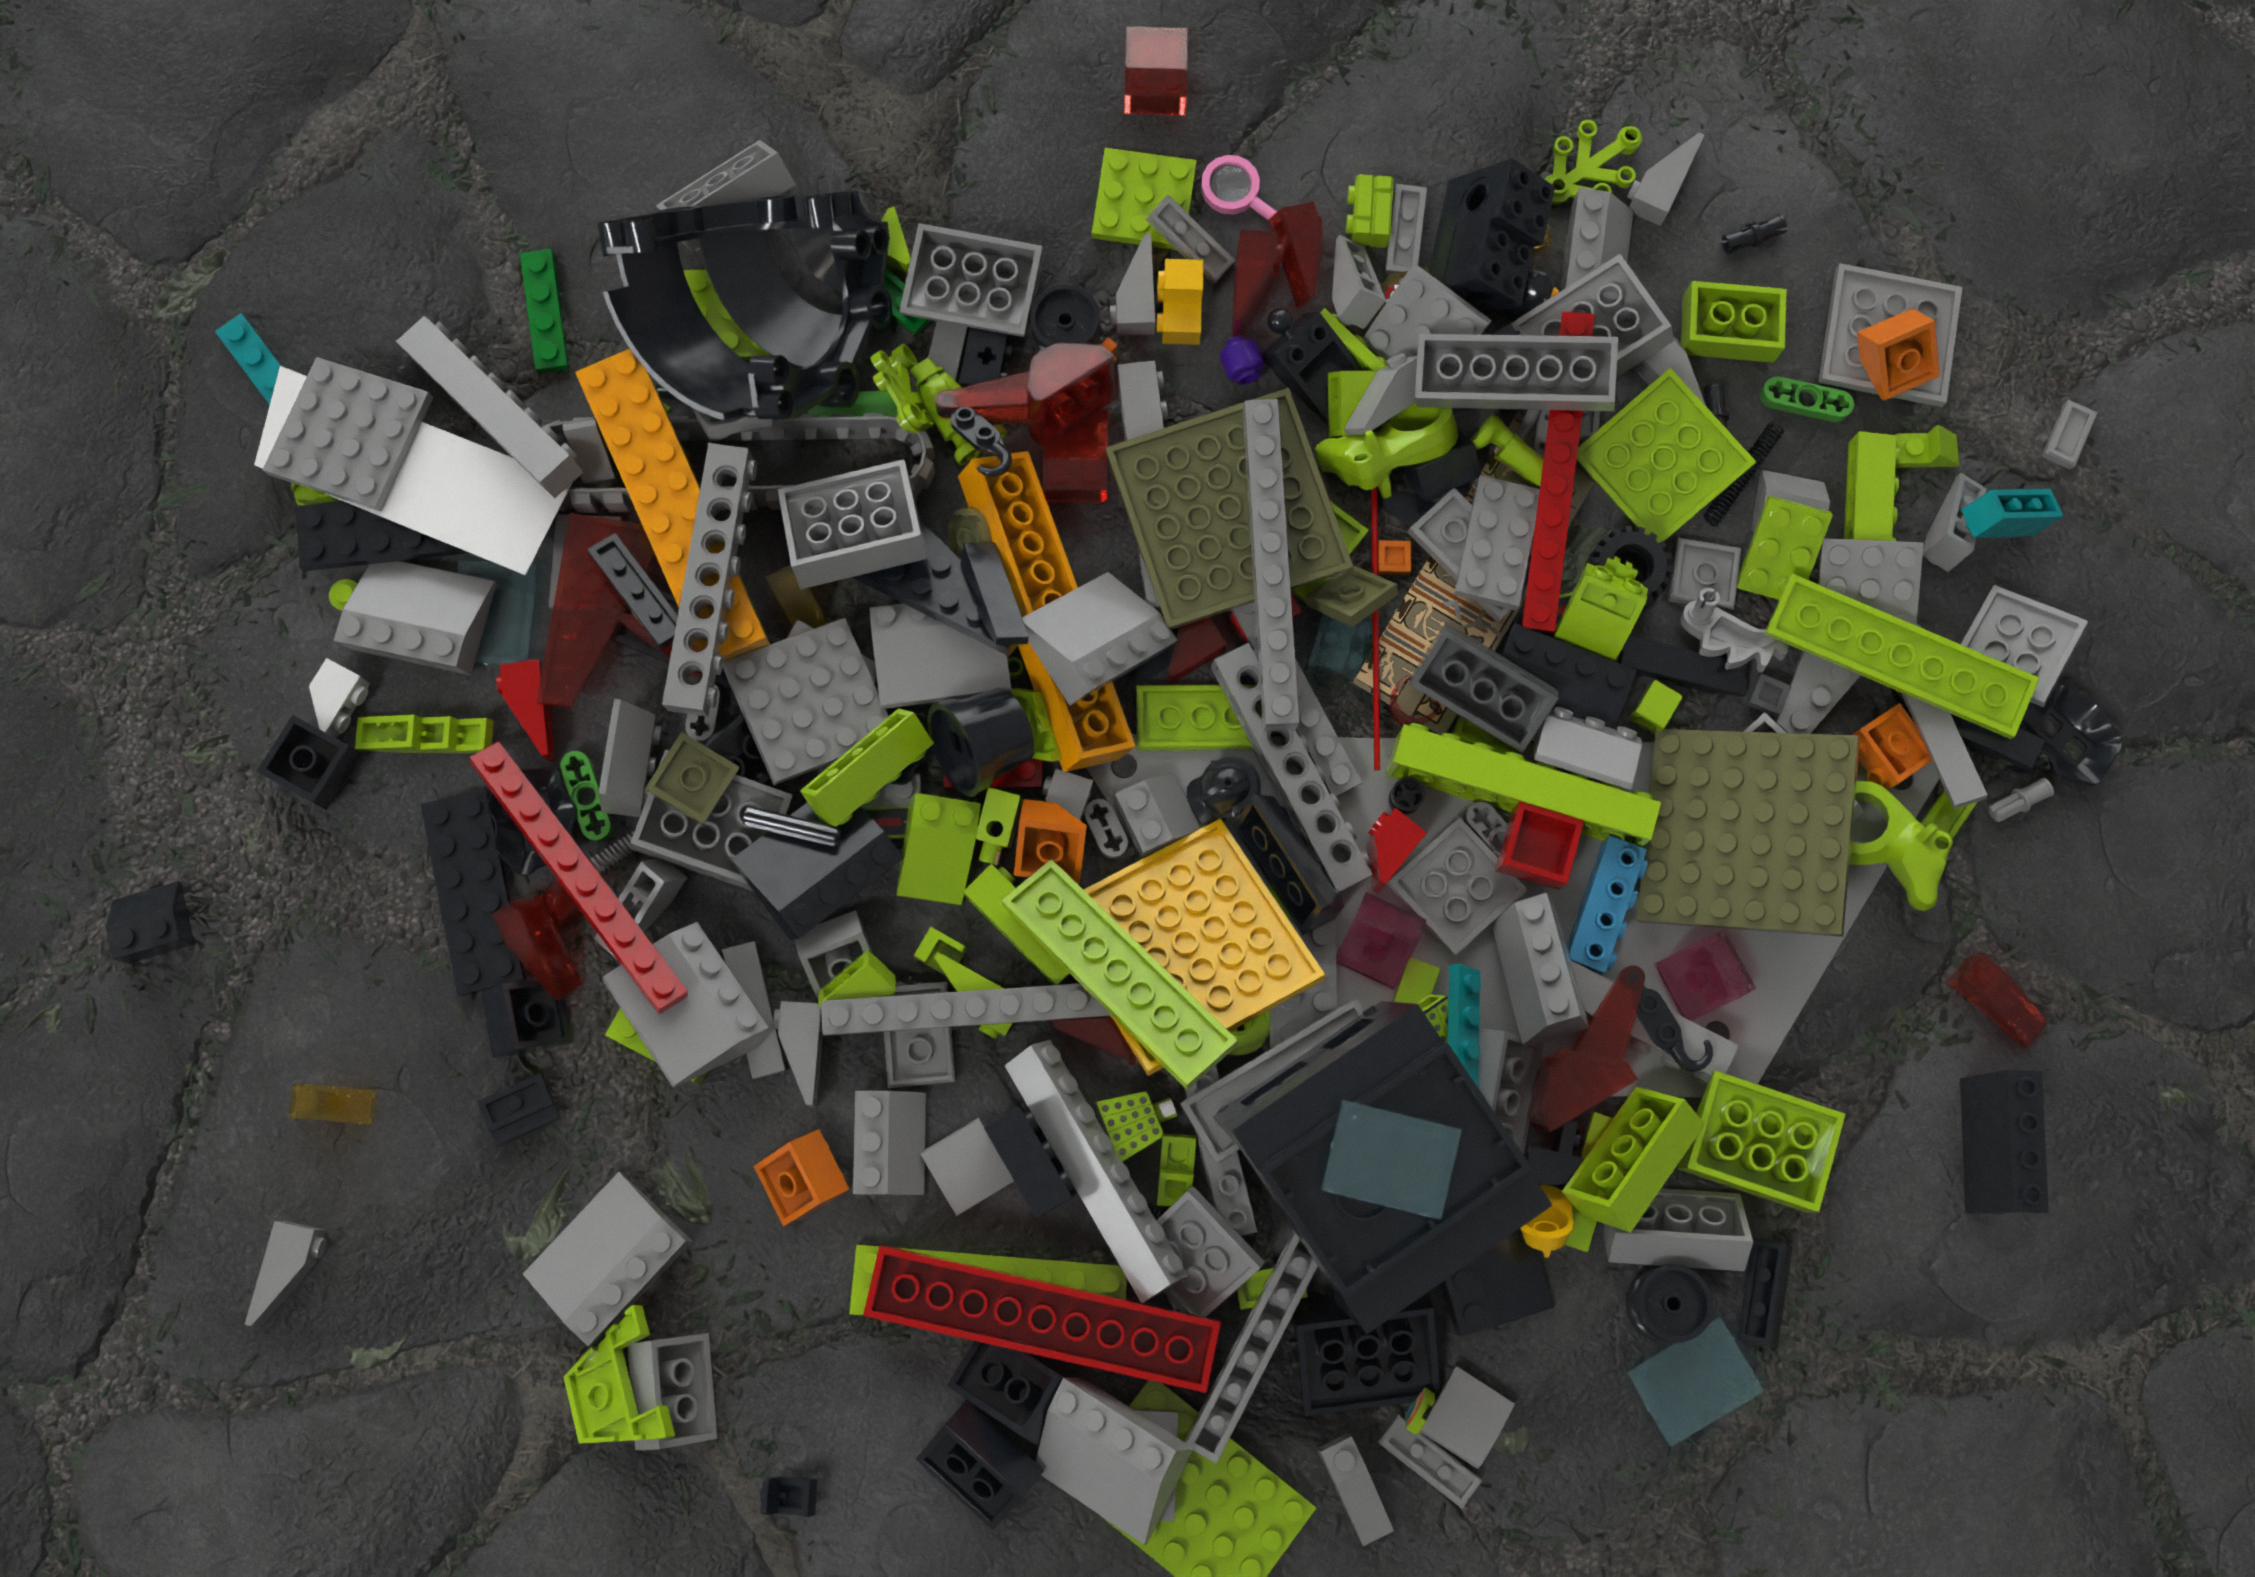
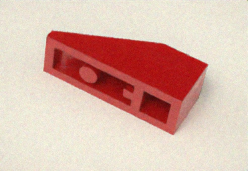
M539 659L500 664V675L496 676V686L499 695L503 696L539 753L548 762L556 761L547 667Z

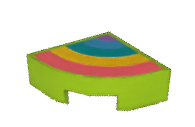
M1426 1387L1405 1412L1406 1429L1415 1435L1420 1433L1427 1422L1422 1416L1430 1406L1433 1407L1435 1404V1393Z

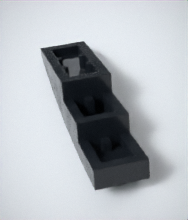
M1905 703V705H1904L1903 708H1904V710L1907 712V714L1910 716V718L1912 719V721L1914 722V720H1913V718H1912V716H1911V714H1910V712H1909V709H1908V707H1907V705H1906V703ZM1951 714L1965 745L1990 758L1998 756L2026 771L2033 768L2045 742L2044 739L2021 728L2018 729L2014 738L2009 739Z

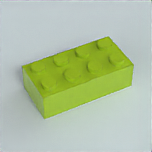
M1635 1087L1562 1190V1193L1583 1217L1631 1233L1705 1124L1685 1099Z

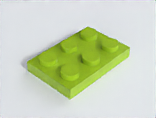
M1768 495L1740 570L1737 588L1779 600L1791 574L1809 580L1833 514L1830 511Z

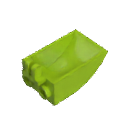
M1615 556L1613 559L1607 558L1604 567L1587 563L1551 638L1615 662L1647 601L1648 588L1635 580L1638 570L1632 568L1633 564L1627 561L1625 564L1620 563V558Z

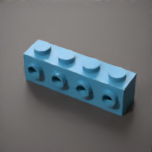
M1610 835L1602 841L1567 942L1571 961L1599 975L1606 973V970L1611 971L1617 957V952L1613 951L1616 940L1622 939L1627 928V921L1623 920L1627 908L1632 909L1638 895V891L1634 890L1637 878L1642 879L1647 869L1648 860L1644 859L1647 849Z

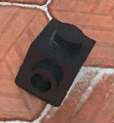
M791 1476L764 1478L760 1491V1513L764 1515L815 1516L818 1479Z

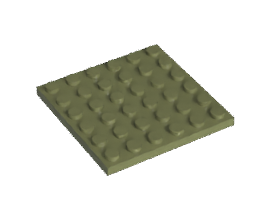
M1286 388L1252 400L1278 399L1290 590L1350 571L1353 569V564L1290 389ZM1245 402L1105 447L1107 458L1164 621L1170 630L1255 602L1243 427V408Z
M1663 729L1659 732L1656 730L1649 794L1653 796L1652 800L1661 802L1652 839L1644 845V848L1647 849L1644 859L1648 860V865L1644 876L1640 879L1636 920L1639 923L1843 937L1860 745L1859 736Z

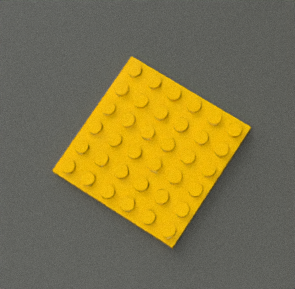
M1221 818L1084 889L1098 905L1229 1032L1325 980V973ZM1111 1015L1146 1074L1149 1076L1164 1068Z

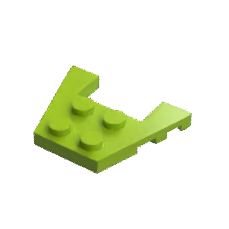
M643 1305L630 1306L624 1312L626 1316L618 1324H613L605 1332L606 1337L599 1345L591 1347L563 1376L579 1444L675 1437L668 1405L657 1406L638 1415L624 1358V1348L650 1335Z

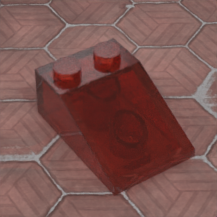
M1127 26L1124 114L1185 115L1187 99V28Z
M1240 229L1236 253L1231 338L1244 334L1271 290L1273 277H1279L1283 244H1277L1278 232Z
M1045 409L1043 493L1047 502L1107 503V455L1105 447H1107L1108 410Z

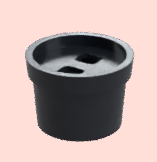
M996 688L962 700L949 699L935 703L929 708L927 716L929 737L934 743L932 747L936 758L953 786L968 797H973L993 784L995 779L1030 761L1034 755V738L1028 718L1016 698L1004 688Z

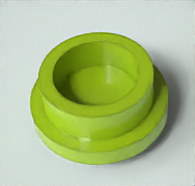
M343 579L333 584L329 591L331 604L336 609L342 611L355 590L357 583L350 579Z

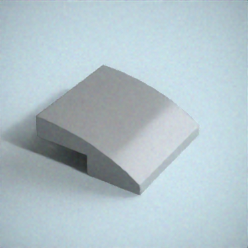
M979 1118L920 1152L956 1216L1014 1182Z
M1455 1366L1451 1370L1438 1398L1435 1399L1434 1406H1430L1424 1418L1427 1422L1420 1432L1478 1469L1498 1438L1515 1403Z

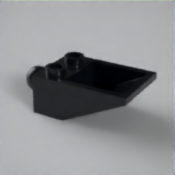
M1283 308L1274 309L1268 315L1267 324L1272 332L1282 335L1262 353L1264 361L1278 379L1329 426L1328 373L1365 370L1319 311L1304 313L1292 324V316L1289 311ZM1293 351L1298 352V355L1295 358L1292 357Z

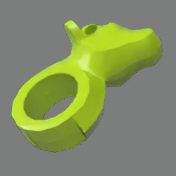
M1415 402L1381 424L1377 432L1368 430L1364 434L1345 435L1340 438L1323 440L1315 448L1317 464L1322 472L1336 474L1348 486L1355 485L1364 490L1374 489L1378 486L1383 499L1391 497L1389 476L1393 468L1418 464L1441 457L1456 444L1459 435L1452 408L1417 407Z
M1856 781L1855 800L1867 802L1879 810L1884 818L1885 831L1881 837L1873 842L1862 844L1851 842L1850 864L1872 865L1885 862L1904 888L1909 906L1914 910L1920 911L1931 909L1938 900V885L1946 865L1947 856L1951 851L1953 840L1948 833L1937 830L1938 827L1932 822L1926 826L1922 825L1883 786L1873 782Z

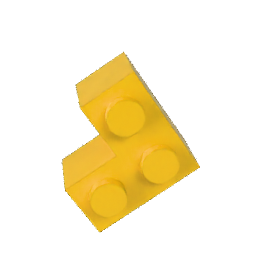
M1165 259L1164 271H1158L1157 303H1163V313H1157L1156 332L1162 333V344L1200 345L1203 260Z

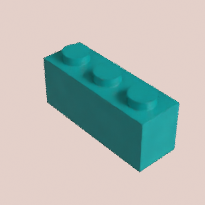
M2051 489L1990 490L1961 509L1966 520V527L1974 538L2035 536L2064 517Z

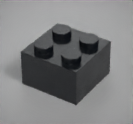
M292 715L256 772L327 810L361 756V753Z

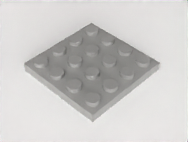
M1839 263L1835 268L1818 383L1878 395L1860 361L1857 332L1913 308L1935 320L1940 377L1892 398L1943 407L1947 403L1963 287Z
M316 357L262 470L270 476L381 512L434 397L427 391Z
M845 618L723 662L725 675L773 785L835 762L889 717L886 709H881L879 693Z

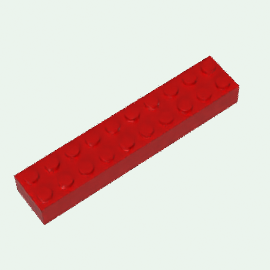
M886 1245L879 1246L863 1316L1204 1393L1207 1392L1221 1324L1216 1319Z

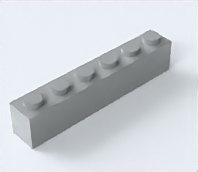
M1571 961L1587 1022L1591 1021L1600 1026V1032L1613 1039L1622 1037L1630 1041V1047L1640 1053L1649 1055L1652 1052L1662 1057L1660 1060L1662 1064L1679 1070L1680 1066L1674 1061L1673 1057L1652 1042L1632 1008V991ZM1671 1011L1681 1028L1684 1051L1690 1059L1699 1060L1704 1056V1040H1709L1713 1047L1711 1063L1700 1071H1689L1692 1073L1691 1078L1701 1084L1708 1085L1714 1070L1726 1074L1739 1045Z

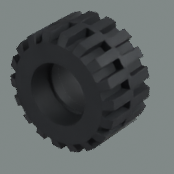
M1625 526L1621 532L1617 528L1599 541L1589 555L1586 564L1604 567L1607 558L1613 559L1614 556L1626 557L1635 561L1643 572V583L1641 584L1648 588L1647 601L1643 607L1645 610L1663 593L1671 580L1668 578L1673 572V566L1668 565L1672 560L1671 554L1664 553V549L1667 547L1663 541L1658 543L1655 540L1657 535L1653 532L1648 536L1644 534L1645 529L1638 527L1635 532L1632 531V526Z

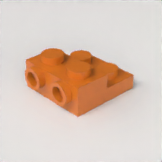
M1900 703L1852 734L1858 735L1860 738L1858 761L1867 771L1868 782L1877 783L1886 790L1896 786L1932 761L1915 723Z

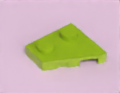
M1011 688V694L1023 708L1032 729L1034 738V755L1032 758L1050 762L1060 761L1061 755L1041 691Z

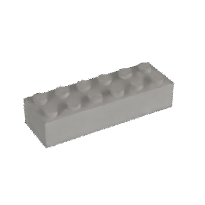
M1419 334L1415 401L1417 407L1614 411L1618 337Z

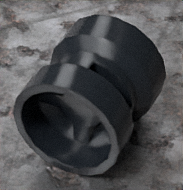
M1406 777L1400 779L1395 783L1388 795L1390 808L1392 810L1398 809L1405 816L1414 813L1424 800V788L1414 778Z

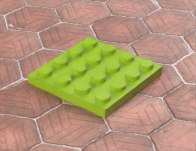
M1671 368L1665 371L1578 447L1577 462L1636 528H1644V534L1648 536L1651 532L1656 534L1655 540L1658 543L1665 542L1756 464L1753 457Z

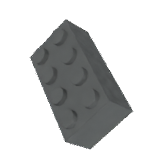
M1447 622L1415 669L1409 683L1522 753L1559 699L1557 689Z

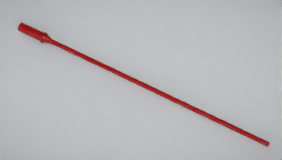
M1376 487L1371 489L1372 573L1378 576V494ZM1379 609L1372 613L1374 771L1381 770Z

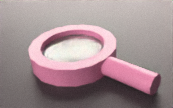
M1225 155L1214 159L1207 165L1202 174L1201 192L1205 202L1213 210L1222 214L1234 215L1244 212L1251 207L1274 225H1277L1282 218V214L1258 198L1260 178L1256 168L1248 160L1240 156Z

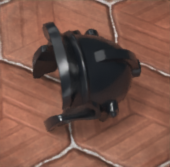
M1228 756L1216 761L1212 760L1203 775L1190 781L1187 786L1189 805L1195 816L1205 826L1220 818L1224 823L1227 817L1240 815L1251 796L1261 795V780L1256 768L1248 760L1237 756ZM1225 782H1230L1231 785L1227 786Z

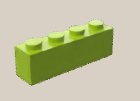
M1859 431L1848 442L1844 539L1896 541V538L1892 537L1893 526L1898 516L1897 507H1894V496L1899 488V478L1895 477V467L1900 459V448L1896 447L1897 435Z
M898 708L802 788L800 792L821 822L834 827L842 825L851 819L853 812L862 804L872 801L877 796V791L883 786L897 780L902 774L901 771L910 763L923 758L926 750L934 743L914 712Z
M991 864L963 891L964 896L1053 985H1062L1071 974L1002 906L1001 900L1016 889L1012 885L1015 879L1004 867L1001 866L997 870Z

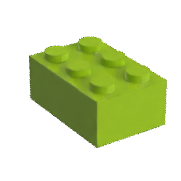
M1692 281L1682 296V348L1690 356L1774 363L1785 349L1787 289Z

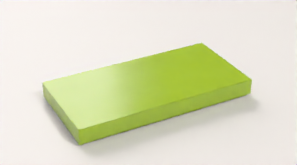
M1136 685L1137 751L1254 750L1220 685ZM1242 685L1248 689L1255 687V685ZM1257 704L1255 705V711L1262 717V705Z

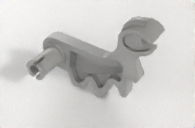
M1712 588L1701 590L1698 600L1689 602L1682 612L1680 619L1683 628L1691 635L1700 639L1699 654L1706 657H1717L1726 653L1725 669L1727 670L1741 667L1754 658L1757 661V671L1763 672L1772 655L1781 661L1788 652V644L1764 635L1766 629H1757L1716 607L1720 601V595L1716 592L1713 599H1711L1714 592Z

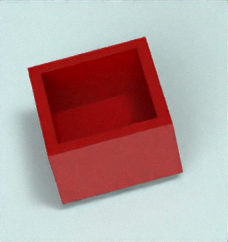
M1520 801L1512 808L1495 871L1560 890L1568 884L1584 820Z

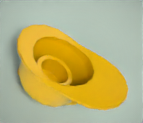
M1540 1185L1553 1206L1520 1229L1526 1244L1533 1249L1543 1251L1544 1257L1549 1258L1551 1251L1558 1250L1566 1244L1569 1234L1573 1231V1211L1571 1202L1562 1193V1190L1554 1186Z

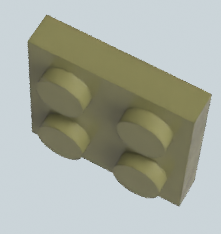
M1353 565L1352 570L1331 577L1305 595L1308 607L1354 627L1396 597L1398 589L1396 583Z
M681 732L645 787V791L704 825L740 767Z

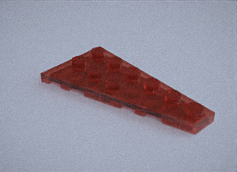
M570 513L539 685L538 704L572 709L627 609L625 603L589 557L587 549L616 533L646 573L656 555L642 524Z

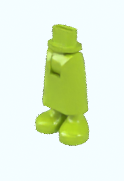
M930 357L913 366L910 372L917 380L915 386L920 391L922 400L945 442L953 440L957 447L954 454L959 465L968 464L972 459L977 458L981 451L976 450L952 428L949 415H943L937 411L936 399L943 394H951L958 399L960 407H970L983 418H985L986 413L947 372H944L943 367H937ZM992 425L999 431L1000 437L1003 440L1008 433L1003 425Z
M1493 413L1470 439L1474 442L1475 449L1479 450L1489 443L1495 444L1500 447L1494 456L1496 460L1511 468L1532 486L1540 488L1544 458L1528 446L1516 433H1513Z

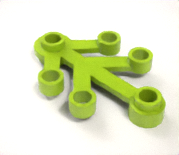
M1592 120L1582 121L1577 130L1579 143L1576 167L1567 174L1566 161L1573 149V142L1566 136L1557 138L1553 146V153L1555 155L1553 174L1547 176L1545 180L1552 185L1561 186L1563 190L1555 189L1552 204H1561L1569 198H1574L1579 187L1612 192L1610 186L1606 183L1617 184L1621 188L1630 187L1636 177L1633 168L1623 166L1617 171L1599 167L1620 153L1625 155L1635 153L1642 142L1641 132L1633 126L1622 128L1614 142L1590 158L1591 143L1597 132V125ZM1589 128L1592 133L1586 134L1582 129ZM1625 135L1632 136L1635 140H1628ZM1563 144L1567 146L1568 150H1561L1558 145ZM1626 174L1630 180H1623L1620 175ZM1582 179L1606 182L1598 183L1594 188L1575 185Z
M901 344L892 351L890 357L882 350L872 355L871 361L879 371L873 376V380L882 392L888 390L895 402L898 412L896 419L900 427L905 432L910 431L913 434H917L921 430L926 431L934 426L935 423L926 410L927 408L922 400L920 391L911 392L908 371L917 364V359L907 345Z

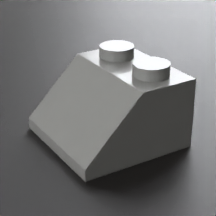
M1761 470L1751 531L1756 529L1768 495L1829 511L1830 500L1825 482Z
M1174 773L1142 780L1115 793L1114 801L1142 859L1201 829Z
M856 910L817 924L802 937L795 939L799 958L817 999L819 990L865 951L869 950L873 954Z

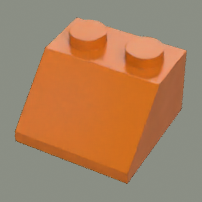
M1912 308L1857 332L1860 361L1882 400L1885 401L1940 377L1935 320Z
M1023 799L1019 820L1014 876L1029 878L1052 859L1077 884H1080L1087 825L1057 803Z
M820 1129L788 1142L753 1166L783 1227L830 1203L850 1190Z

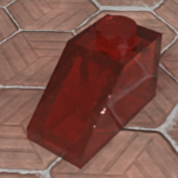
M1210 617L1179 628L1177 634L1178 641L1175 642L1168 671V682L1170 685L1226 652L1227 643Z

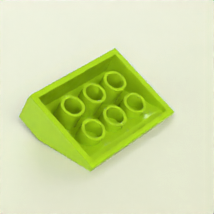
M1714 1070L1696 1112L1705 1126L1680 1160L1677 1169L1806 1213L1819 1212L1846 1114Z

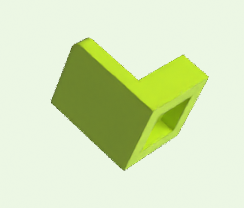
M1654 680L1644 691L1629 720L1655 735L1656 730L1661 732L1665 728L1681 701L1682 695Z
M930 927L914 957L943 974L934 961L936 952L938 951L960 964L967 949L961 943Z

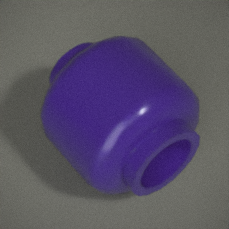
M1242 335L1234 336L1226 341V346L1220 352V361L1228 380L1237 382L1238 385H1247L1261 377L1265 361L1259 345L1254 339L1244 338Z

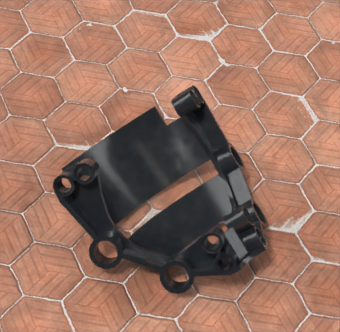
M858 191L798 196L781 195L707 206L676 207L658 210L656 213L597 223L603 257L616 254L624 286L603 292L612 318L624 341L641 365L663 388L680 401L699 412L721 420L742 414L757 416L758 419L799 418L816 405L821 407H851L856 402L860 390V380L855 364L870 330H883L887 328L892 317L891 296L883 286L890 240L888 222L877 220L867 213L861 204ZM792 228L796 247L808 269L826 285L842 291V315L819 310L793 291L775 264L768 244L766 230ZM699 238L708 275L721 303L744 334L757 346L770 354V356H754L748 363L730 349L712 329L689 288L681 264L677 242Z

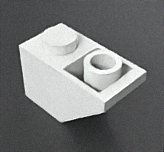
M328 658L325 659L310 683L309 688L319 729L337 739L339 734L345 732L350 725V716L356 706L361 705L365 701L370 683Z

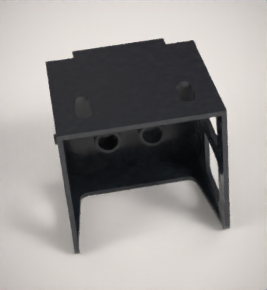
M1381 1001L1375 1006H1370L1362 1012V1015L1242 1095L1213 1117L1217 1124L1241 1149L1336 1292L1334 1300L1337 1305L1366 1334L1379 1327L1553 1206L1530 1172L1532 1170L1531 1166L1448 1042L1442 1041L1420 1006L1415 1003ZM1370 1024L1361 1031H1359L1357 1034H1355L1354 1036H1352L1351 1038L1337 1046L1336 1048L1330 1050V1048L1344 1040L1346 1037H1348L1361 1027ZM1306 1067L1304 1070H1302L1301 1072L1287 1080L1285 1083H1283L1282 1085H1280L1279 1087H1277L1276 1089L1262 1097L1257 1102L1253 1103L1250 1106H1247L1252 1101H1254L1255 1099H1257L1258 1097L1272 1089L1274 1086H1276L1277 1084H1279L1280 1082H1282L1298 1070Z

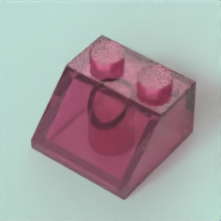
M1365 892L1337 951L1336 963L1394 990L1420 940L1426 919Z
M1725 929L1654 964L1681 1016L1690 1021L1739 999L1756 989Z

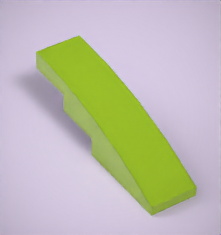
M417 715L358 717L355 750L395 753H478L492 745L494 721L488 718L456 719L451 716L424 718Z

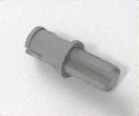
M2040 778L2038 781L2022 789L2015 788L2012 790L2011 795L1991 804L1988 813L1995 822H2001L2020 811L2025 813L2031 809L2032 805L2054 795L2053 786L2046 778Z

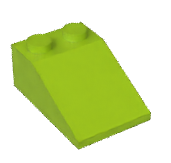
M915 793L909 799L902 848L903 859L900 862L896 896L962 905L963 891L966 887L976 841L981 803Z

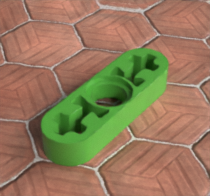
M1779 376L1768 379L1759 394L1761 402L1768 408L1830 422L1845 420L1854 408V400L1846 391ZM1773 387L1778 388V393L1781 394L1779 398H1774V392L1771 391ZM1791 390L1794 391L1792 396L1788 395L1791 392ZM1803 392L1811 394L1815 401L1814 405L1810 407L1802 405L1799 401V394ZM1835 400L1839 401V406L1843 408L1840 412H1837L1836 406L1832 405ZM1822 402H1823V404H1825V405L1823 406L1822 409H1820L1819 407H1820V405H1821Z
M571 751L562 758L560 769L569 796L576 805L577 819L581 831L590 841L603 843L612 836L614 824L609 813H602V810L596 811L601 807L599 799L600 783L590 758L580 751ZM577 759L580 763L585 764L580 767L582 777L585 780L591 778L590 781L580 782L578 775L572 770L569 771L574 766V760ZM586 788H591L596 793L594 802L587 806L581 805L578 800L580 792ZM595 812L597 820L605 823V826L601 827V834L597 835L594 831H590V828L594 827V822L589 814L584 816V813Z

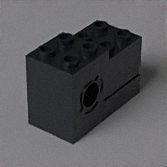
M1513 158L1448 180L1428 273L1484 315L1521 306L1533 249L1544 243L1555 186Z

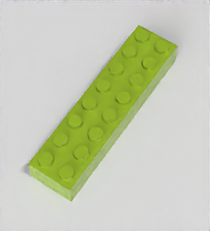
M1410 723L1409 726L1404 724L1395 739L1385 773L1386 776L1399 780L1406 777L1414 778L1425 788L1472 802H1486L1493 808L1511 813L1512 808L1520 801L1584 820L1581 835L1603 841L1610 835L1642 847L1652 839L1661 802L1652 800L1653 796L1649 793L1642 791L1629 793L1620 790V786L1602 781L1600 784L1590 781L1588 776L1570 771L1567 774L1557 771L1556 766L1547 763L1537 762V764L1524 761L1525 757L1517 753L1506 752L1504 755L1494 752L1491 746L1484 743L1475 742L1471 745L1461 742V738L1454 734H1434L1429 732L1428 727L1417 723Z

